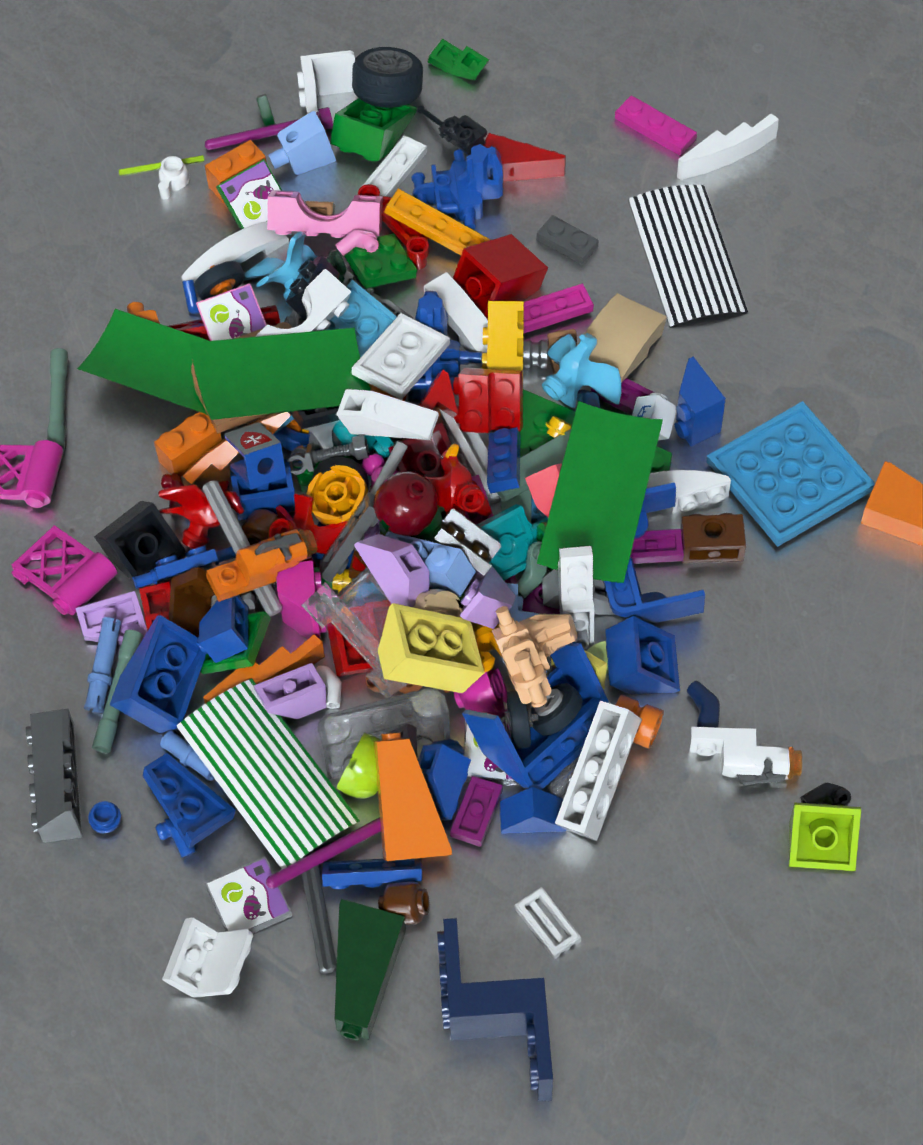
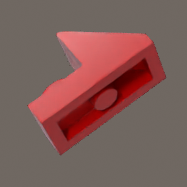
M442 370L436 376L419 406L436 411L433 409L436 406L451 417H455L458 415V410L449 374Z

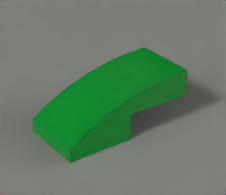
M442 39L429 55L427 62L452 75L476 80L488 64L489 59L468 46L462 51Z

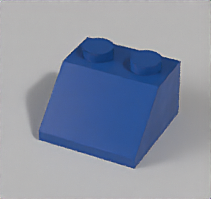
M694 356L689 358L679 391L678 406H676V423L674 424L678 436L682 439L685 438L691 447L721 432L726 400Z
M634 616L605 630L610 686L631 695L676 693L680 691L675 635Z

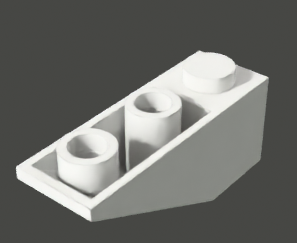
M351 389L345 390L336 414L350 434L423 440L431 439L439 417V413L384 394Z

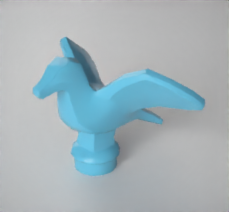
M300 231L291 238L288 244L286 261L278 258H265L244 273L245 280L266 276L256 284L257 287L269 282L284 284L285 292L283 297L286 300L291 291L289 289L290 285L299 275V267L306 260L310 259L313 261L318 256L315 255L309 246L304 245L305 233Z
M589 333L581 334L579 336L581 341L576 346V341L571 334H568L552 345L547 355L559 364V371L554 375L546 376V380L542 383L543 390L556 401L561 400L567 406L575 408L578 391L582 386H590L611 403L616 405L620 403L622 385L619 369L606 363H596L589 360L590 354L597 345L595 336Z

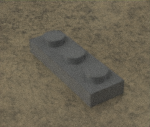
M368 492L320 561L321 578L330 583L336 574L340 575L343 573L353 550L357 551L354 544L364 540V534L369 526L373 528L379 520L373 507L374 495Z

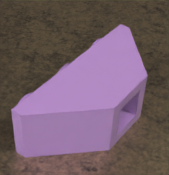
M380 534L354 544L391 604L395 603L414 607L417 596L422 592L429 591V569L413 544Z
M491 567L485 576L477 571L472 577L468 588L464 592L465 596L460 602L464 605L460 616L467 621L494 629L499 623L496 610L503 606H507L510 610L516 596L498 572Z

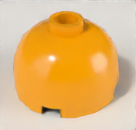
M332 466L330 471L324 474L320 472L315 475L308 486L306 495L313 497L312 513L325 525L349 521L368 493L367 485L360 474L348 466Z

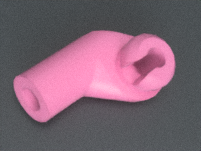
M354 230L335 244V246L345 256L355 247L366 249L369 253L375 252L379 247L377 237L371 232Z

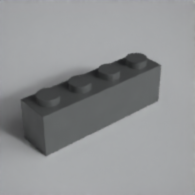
M69 709L30 714L31 726L26 727V738L28 745H32L33 752L32 755L27 757L29 772L34 774V783L29 784L31 802L36 803V812L31 813L33 831L39 832L43 843L81 838L82 828L74 722Z

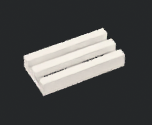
M542 887L515 904L517 913L554 960L563 951L567 952L570 946L581 942V936ZM539 898L569 938L566 940L535 902L536 899ZM526 906H529L534 914L538 917V919L541 921V923L545 926V928L548 930V932L552 935V937L559 945H554V943L550 940L547 934L543 931L540 925L536 922L533 916L526 909Z

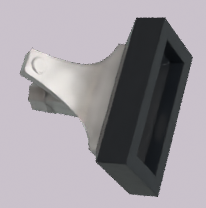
M339 406L289 411L301 429L310 431L309 444H313L315 450L333 447L332 429L340 421L336 415Z

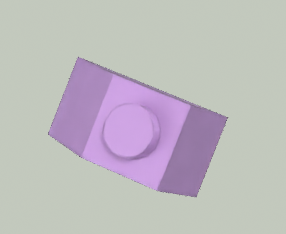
M313 663L254 685V690L267 713L300 719L326 708V686Z

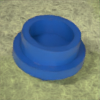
M107 801L95 804L88 816L90 826L98 833L114 831L121 822L119 808Z

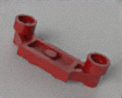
M367 184L359 188L358 195L380 196V191L375 185ZM383 196L382 221L404 243L407 249V256L411 259L417 270L425 268L429 255L428 240L430 238L385 214V208L391 197Z

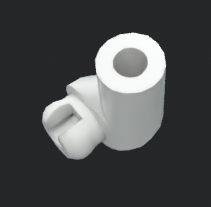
M319 665L315 669L326 686V707L337 709L341 706L342 682L328 666Z

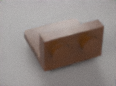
M199 567L191 568L189 571L171 578L169 620L196 637H199V622L211 609V598L215 595L206 577L207 570Z

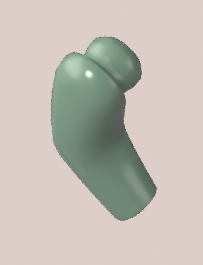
M540 541L534 542L529 546L526 568L522 577L517 582L518 596H522L523 599L542 583V578L547 573L546 566L537 564L542 544Z

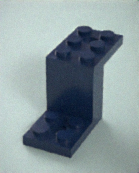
M457 918L443 919L444 931H437L441 996H443L441 997L443 1029H450L451 1040L527 1035L528 1057H535L529 1058L530 1089L537 1090L538 1102L552 1101L553 1072L544 978L461 983Z

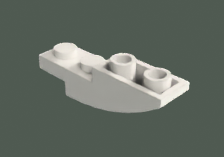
M698 470L661 471L650 473L647 488L675 482L676 502L675 507L670 508L674 514L680 511L688 512L697 506L707 503H718L729 497L731 480L729 476L714 472Z
M591 546L559 549L558 582L560 614H570L572 616L578 635L577 640L574 642L581 643L583 649L588 650L594 645Z

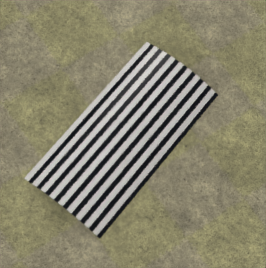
M704 185L665 187L629 198L670 327L691 319L713 314L748 312Z

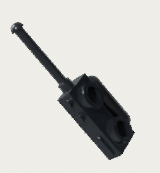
M424 106L417 108L418 113H422L440 126L438 129L441 138H445L448 143H452L468 156L471 155V148L473 146L486 143L484 140L487 135L486 128L469 116L463 115L460 118L454 116L442 122L427 111Z

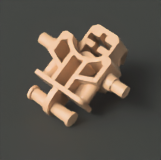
M507 606L500 607L496 610L500 622L499 628L492 630V633L501 652L511 682L523 704L531 703L534 708L541 707L547 703L546 696L550 695L552 691L546 676V670L550 669L547 657L577 640L578 635L573 618L570 614H538L518 622L511 617Z

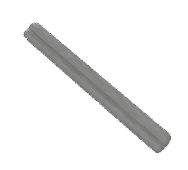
M212 480L204 484L203 492L235 554L239 549L250 546L218 481ZM271 584L254 589L263 609L270 617L282 611V605Z

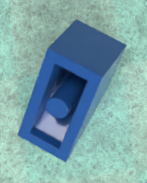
M239 595L220 602L217 600L199 622L198 646L215 663L248 649V606Z

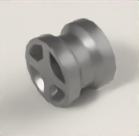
M524 339L523 368L539 366L541 369H547V340L532 342L530 339Z

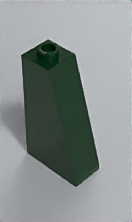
M341 899L339 904L334 1020L336 1029L340 1031L342 1036L351 1040H359L360 1037L369 1040L406 932L405 917Z

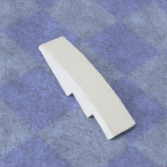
M771 113L753 127L743 122L726 136L716 130L679 158L677 178L683 180L706 174L756 152L776 138L779 119Z
M445 272L424 285V293L426 291H436L439 298L443 300L444 308L448 314V325L459 336V342L463 348L469 352L487 353L488 345H483V327H488V320L456 281Z

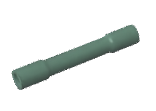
M55 348L50 353L51 390L47 440L59 444L64 451L65 382L68 352L62 348Z
M125 631L108 699L92 748L96 751L103 753L111 752L120 711L109 704L120 675L143 639V634L138 631Z

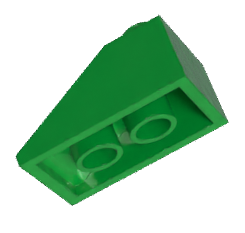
M358 98L335 113L330 144L339 147L343 152H354L363 155L366 160L380 161L394 148L414 117L417 107L409 104L393 108L377 107L365 103Z

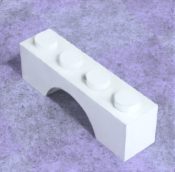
M324 269L304 291L301 300L306 309L307 319L301 325L290 329H280L266 325L255 337L327 330L331 324L329 321L335 315L338 318L342 316L350 306L347 301L351 291L328 270Z

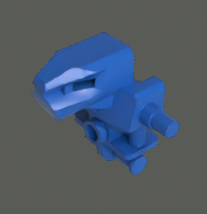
M481 144L473 146L471 148V155L466 156V159L463 151L456 150L450 170L436 171L435 164L431 165V183H424L425 175L421 172L414 173L411 177L414 183L413 197L428 205L435 204L436 209L444 214L455 213L459 221H464V225L473 230L476 229L475 220L483 217L482 200L498 199L503 195L501 155L492 146L490 148H486Z
M426 291L424 296L418 301L415 320L448 336V314L444 308L443 300L439 298L436 291ZM450 340V345L411 390H426L427 393L436 376L442 370L448 372L453 390L454 378L459 377L460 365H469V363L482 364V352L460 351V342Z

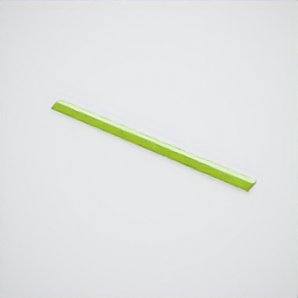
M204 156L181 160L184 164L204 161ZM161 162L119 169V174L125 175L160 169Z

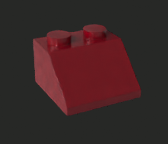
M442 422L436 423L430 440L409 438L398 440L408 446L397 466L399 472L411 471L424 477L444 476L445 472L441 465V456L452 444ZM396 442L390 447H388L390 453L392 452Z

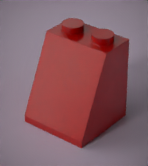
M509 234L464 248L453 279L488 320V301H524L540 290L548 267L518 239Z

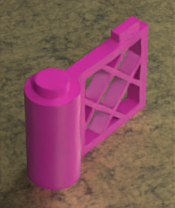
M39 440L34 445H0V467L5 464L10 469V471L0 477V499L24 500L29 506L35 508L49 504L59 471L63 448L49 440ZM17 455H25L24 461L14 468L8 462ZM14 477L18 479L16 490H4L1 487Z
M55 525L11 564L13 577L24 585L27 582H31L54 599L52 604L63 615L67 613L74 615L76 613L75 608L84 606L118 574L115 566L107 557L99 552H92ZM56 537L63 541L62 548L47 550V546ZM81 554L84 556L78 563L68 564V555ZM62 556V565L47 567V558ZM41 559V568L31 570L25 568L31 560ZM61 574V579L54 586L51 587L46 583L47 575Z

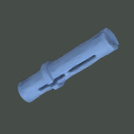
M102 618L92 673L88 674L87 677L89 688L84 709L87 711L93 708L92 712H104L107 690L113 681L110 675L120 626L122 625V621L118 619L114 623V618Z

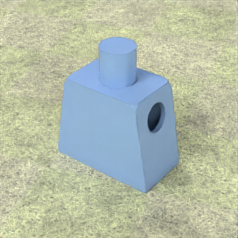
M315 111L310 112L281 130L277 136L282 148L268 154L274 169L289 163L297 175L336 162L325 129Z

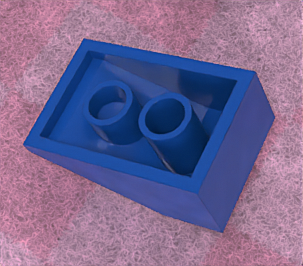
M161 615L156 616L120 675L109 705L158 733L177 729L176 725L184 720L206 654L198 646L197 637Z

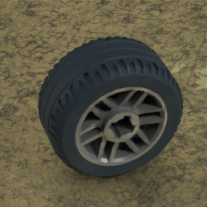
M377 47L368 49L355 58L352 66V88L355 95L365 103L385 108L401 107L412 103L421 94L423 65L411 52L395 47Z

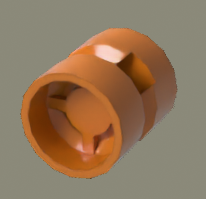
M621 695L615 705L629 709L642 719L633 743L650 749L659 731L664 710L648 704L640 707L638 700Z

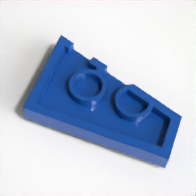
M168 753L144 767L143 778L189 849L234 818L236 810Z

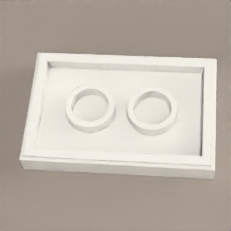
M400 313L352 367V375L402 400L450 345V337Z

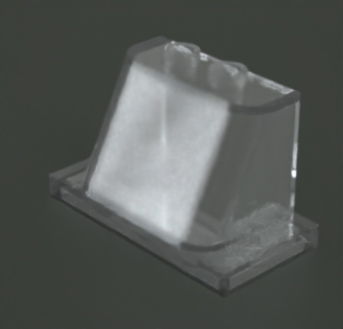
M366 567L337 595L324 583L301 606L322 628L330 622L373 668L366 674L368 679L386 698H389L408 683L388 680L383 677L378 648L391 603L369 568Z

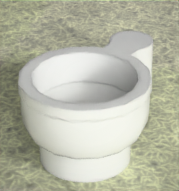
M176 156L167 157L161 162L159 170L160 183L158 184L160 197L168 199L172 191L181 190L189 183L188 169L182 160Z

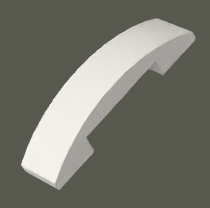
M268 222L244 228L218 242L201 255L181 276L182 281L194 280L195 283L197 278L213 265L216 266L228 261H236L241 264L260 251L268 255L288 243L289 238L286 235L276 234L275 230H267Z

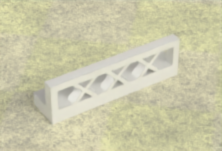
M440 410L451 444L459 445L457 454L459 462L470 471L472 477L480 476L490 505L501 501L497 493L490 494L487 486L488 450L479 434L476 432H461L459 423H456L454 417Z

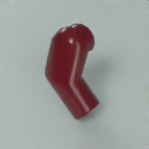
M172 473V475L164 474L161 479L163 489L185 486L180 475L177 473ZM169 500V507L181 505L178 502Z

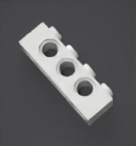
M603 701L599 702L555 824L565 830L597 841L641 722V718L629 709Z

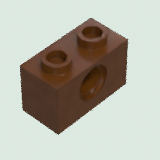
M722 513L720 515L692 514L682 516L680 529L684 553L683 563L744 561L746 539L743 514ZM707 535H715L717 537L712 538Z

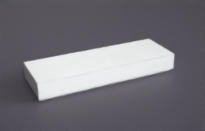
M404 135L362 186L367 184L375 185L380 191V196L391 197L426 155L427 146Z

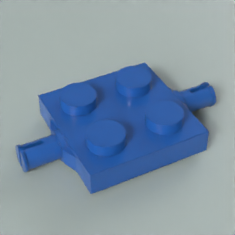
M202 546L185 553L186 558L177 560L176 555L158 560L156 562L157 567L150 570V572L132 577L136 589L151 584L156 585L158 581L180 575L191 568H203L214 563L219 565L221 562L236 558V554L232 546L215 551V549L207 551L206 546Z

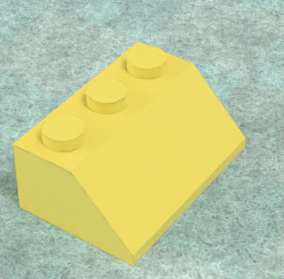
M395 603L389 606L378 648L384 679L463 693L485 673L470 621L461 617Z

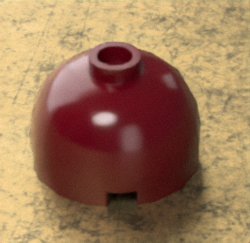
M411 471L399 472L383 482L374 495L373 507L379 521L384 520L390 526L388 530L402 536H413L420 534L434 519L438 510V497L435 487L421 474Z

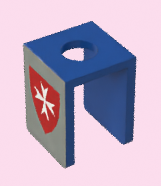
M254 423L224 434L225 439L244 457L243 460L230 464V468L250 490L287 478L281 442L261 423Z

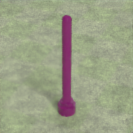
M330 108L318 109L319 112H316L324 129H332L333 121ZM297 120L208 139L205 141V147L208 150L245 143L249 140L253 141L276 136L281 130Z
M380 817L269 876L266 879L267 887L270 889L277 888L381 832Z

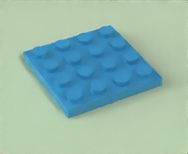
M803 401L707 455L706 460L715 473L729 476L731 480L730 491L777 547L871 493L875 485L874 481Z

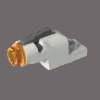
M691 727L689 753H698L702 756L721 753L722 775L739 778L743 785L781 782L793 779V776H801V750L761 743L760 746H757L756 729Z

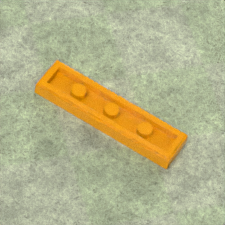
M399 188L384 211L385 214L459 255H462L464 248L491 240Z

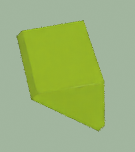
M794 803L789 820V867L856 871L861 807Z

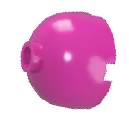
M499 668L485 672L465 692H454L455 701L460 709L464 707L465 710L498 715L499 718L508 716V709L504 708L503 703H507V689Z

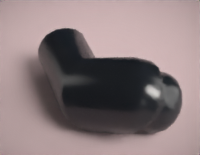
M823 783L801 796L800 799L802 803L847 806L851 801V793L844 787Z

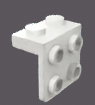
M353 51L300 56L301 72H297L299 89L303 88V90L299 91L300 107H306L307 114L312 111L318 112L316 96L353 91L352 66L355 62Z
M186 918L162 980L192 998L230 994L239 983L240 971L245 958L251 950L253 932L248 929L216 932L195 918Z

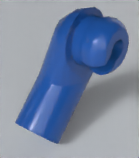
M169 818L164 819L165 822L156 825L155 829L161 840L169 837L174 839L181 858L197 852L195 846L190 849L187 847Z

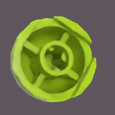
M364 732L336 789L355 798H369L378 792L374 741L380 740L379 738Z

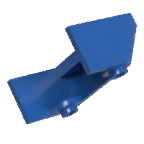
M675 482L646 489L634 539L642 537L648 529L646 513L675 507ZM632 558L629 559L624 583L603 581L610 609L620 617L630 618L634 616L646 622L659 623L704 612V590L668 598L660 592L641 594Z
M572 642L550 655L556 666L547 676L550 687L561 683H568L580 693L582 698L581 709L576 717L559 732L543 736L530 725V747L515 749L512 739L509 737L498 715L467 709L462 713L482 753L525 789L530 787L540 790L544 789L579 757L599 702L603 701L610 704L581 643Z

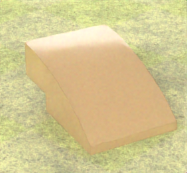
M617 293L604 306L584 333H589L597 339V345L590 354L589 360L596 363H606L618 368L622 383L647 357L649 348L662 336L667 316Z

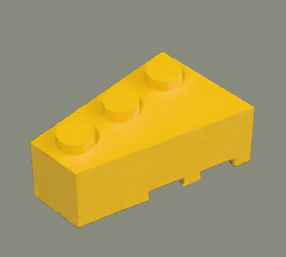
M488 301V327H483V345H488L487 353H482V369L522 371V384L524 301Z

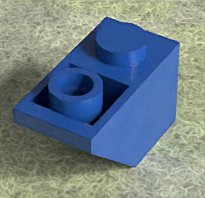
M444 744L423 745L418 762L440 820H452L453 814L458 807V799L463 784L468 776L471 759Z

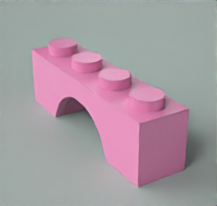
M272 190L268 195L267 230H275V233L280 235H288L292 231H302L305 233V236H318L319 233H330V236L335 238H344L354 230H361L379 236L382 230L383 196L355 195L351 204L344 211L335 215H322L314 212L305 204L300 192Z

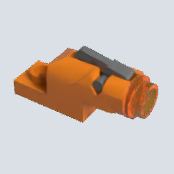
M294 529L277 534L259 543L239 549L236 553L235 561L207 570L206 577L218 602L276 582L278 572L298 565L300 561L311 558V554L317 552L316 540L309 529L304 531L302 529Z

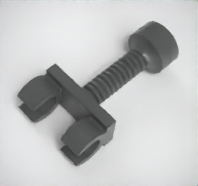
M364 434L352 437V442L349 445H340L315 451L313 444H308L307 448L305 446H297L292 450L288 462L299 459L301 461H295L293 465L301 468H293L290 472L295 475L304 473L306 469H308V472H312L315 470L318 461L321 462L333 457H346L351 454L357 460L369 458L366 436Z

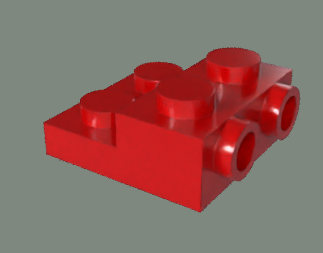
M464 368L458 374L459 377L454 378L453 393L454 395H459V406L456 405L458 415L454 419L456 423H459L461 432L489 433L491 430L512 429L518 427L519 431L522 430V371Z

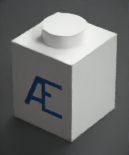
M651 393L649 396L637 397L632 416L663 419L658 440L669 439L676 415V405L669 402L663 394Z

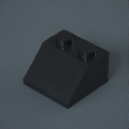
M138 502L94 536L110 561L132 582V577L148 573L157 567L156 562L158 560L173 555L179 558L186 552L175 533L152 502Z

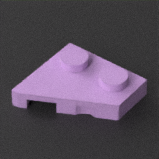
M136 591L75 608L85 640L98 642L102 625L101 621L104 617L114 618V623L116 619L122 621L117 645L122 644L126 630L138 631L143 634V638L147 633Z

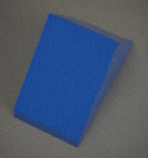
M530 787L500 801L501 834L566 832L564 828L555 824L564 799L535 787Z

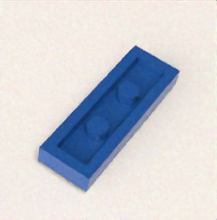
M518 427L512 429L503 428L489 433L487 486L490 494L520 488L521 436Z
M422 858L385 861L384 859L323 862L322 868L323 887L330 886L333 889H345L350 885H364L365 887L374 888L381 886L383 883L422 881Z

